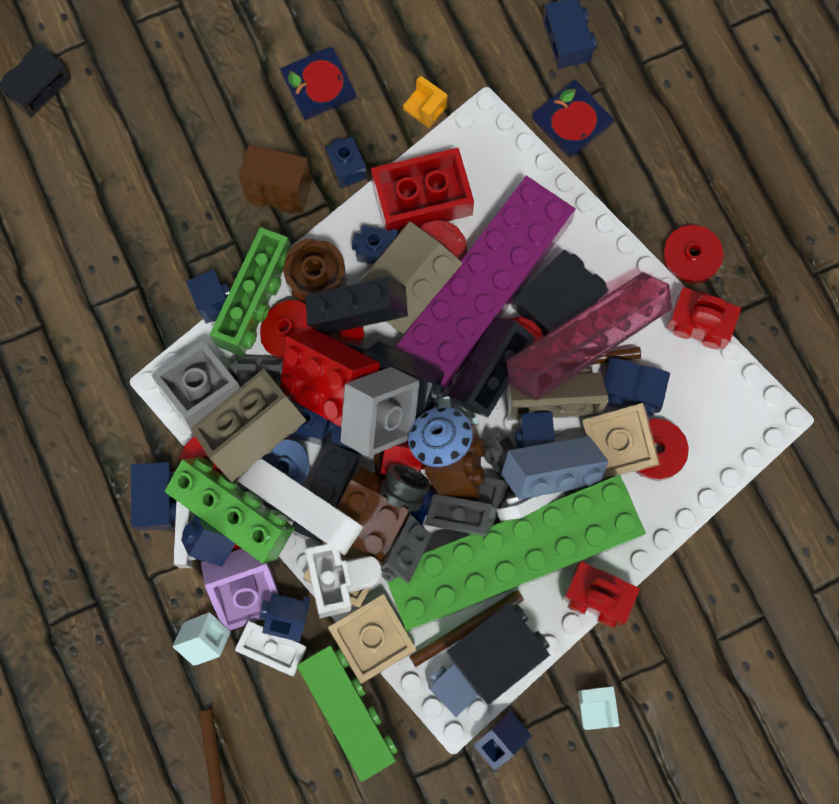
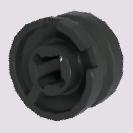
M395 463L390 465L386 473L387 478L382 481L379 487L380 495L385 493L387 495L385 501L399 509L404 505L408 506V511L418 510L423 502L422 496L426 495L430 489L429 479L410 466Z

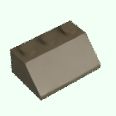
M409 221L358 283L389 276L406 287L408 317L386 321L396 331L404 334L462 265V262L442 244Z
M263 369L190 429L210 460L233 482L237 477L246 473L264 455L269 454L288 435L296 432L299 426L307 420L266 370Z
M578 369L574 371V374H561V371L553 370L544 372L543 376H531L528 372L515 373L506 388L508 421L519 420L521 414L553 412V418L601 415L608 403V394L601 372L592 373L591 369Z

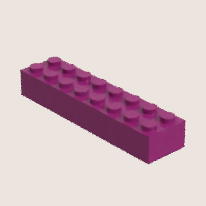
M527 175L461 260L462 265L422 311L395 347L445 372L441 383L444 385L442 395L450 386L455 374L459 373L469 360L493 318H500L572 223L576 208Z

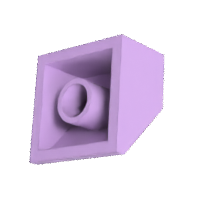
M243 549L230 552L222 567L206 561L201 562L205 588L219 621L229 631L247 625L248 621L253 623L261 620L259 616L263 600L270 601L272 594L280 595L270 563H261Z

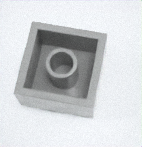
M204 340L151 375L162 396L193 435L194 433L190 428L240 388L237 381Z
M390 367L345 383L341 443L370 457L408 441L409 432L416 417L419 380Z

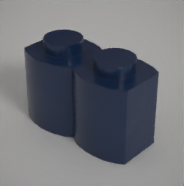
M610 358L603 380L608 394L607 405L623 408V405L634 406L643 403L648 416L659 413L663 407L670 372L638 365L622 359Z

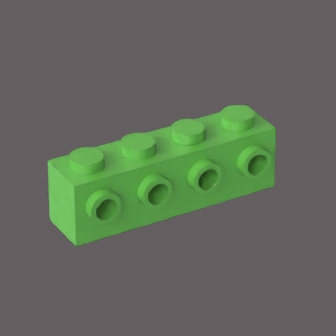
M262 227L259 228L209 334L216 347L244 357L247 349L250 350L253 347L257 337L255 332L259 322L263 323L269 312V300L272 295H277L282 280L280 277L283 272L285 258L291 249L288 237Z
M202 457L182 459L164 492L264 564L277 560L295 529L294 526L287 522L288 518L283 513L273 509L270 510L262 504L263 500L256 494L245 492L239 488L236 480L231 482L225 474L218 473L213 469L214 465L207 459Z
M330 645L296 665L361 782L396 762L393 755L398 753V750L389 735L383 738L377 726L382 722L374 707L366 708L361 697L366 693L357 677L351 680L345 668L350 665L341 649L334 651Z

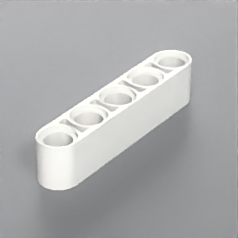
M259 459L237 480L344 555L364 528L263 459Z

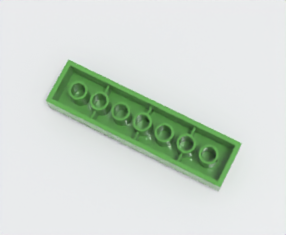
M618 475L548 503L522 518L506 520L493 525L486 537L471 534L426 552L422 555L410 583L407 584L400 577L393 581H387L408 633L576 565L580 561H586L640 539L646 532L621 475Z

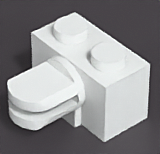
M329 544L305 549L319 618L350 612L351 602L349 593L371 588L379 583L381 566L372 556L341 561L339 551Z

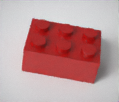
M459 147L371 168L372 185L385 230L392 231V229L398 230L399 234L409 221L420 227L429 221H452L473 215L474 198Z
M315 329L287 335L280 388L291 400L342 428L345 383L378 372L380 362Z

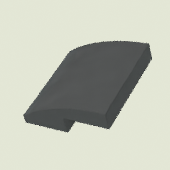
M485 478L484 485L480 486L479 498L459 499L434 494L425 524L486 537L498 515L497 509L503 503L508 485L503 480Z

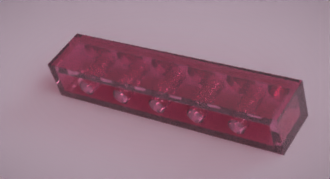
M640 273L506 361L511 386L533 400H539L672 309L670 285L649 274Z

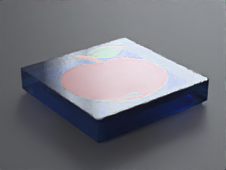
M332 46L280 68L281 75L304 121L357 98L356 92Z
M576 79L532 114L533 121L570 159L614 122V119Z

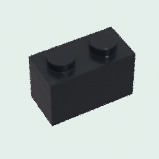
M39 44L34 50L26 53L23 60L13 70L8 71L3 76L0 88L6 98L32 118L71 80V77L65 66Z

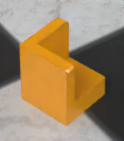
M419 76L416 80V90L403 105V110L430 129L447 108L448 94L424 77Z

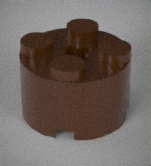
M305 239L295 244L288 251L283 274L288 290L295 300L306 304L307 295L347 286L343 256L332 243L325 240L323 242ZM312 272H315L316 274H319V275L315 276V275H310V274H311Z

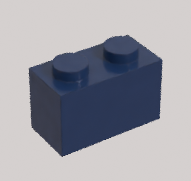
M562 0L545 4L542 20L557 69L591 62L593 51L597 48L594 33L589 32L587 26L589 18L586 7H581L579 0Z
M169 462L131 464V527L137 531L175 529L177 502L164 492L175 473L174 467Z

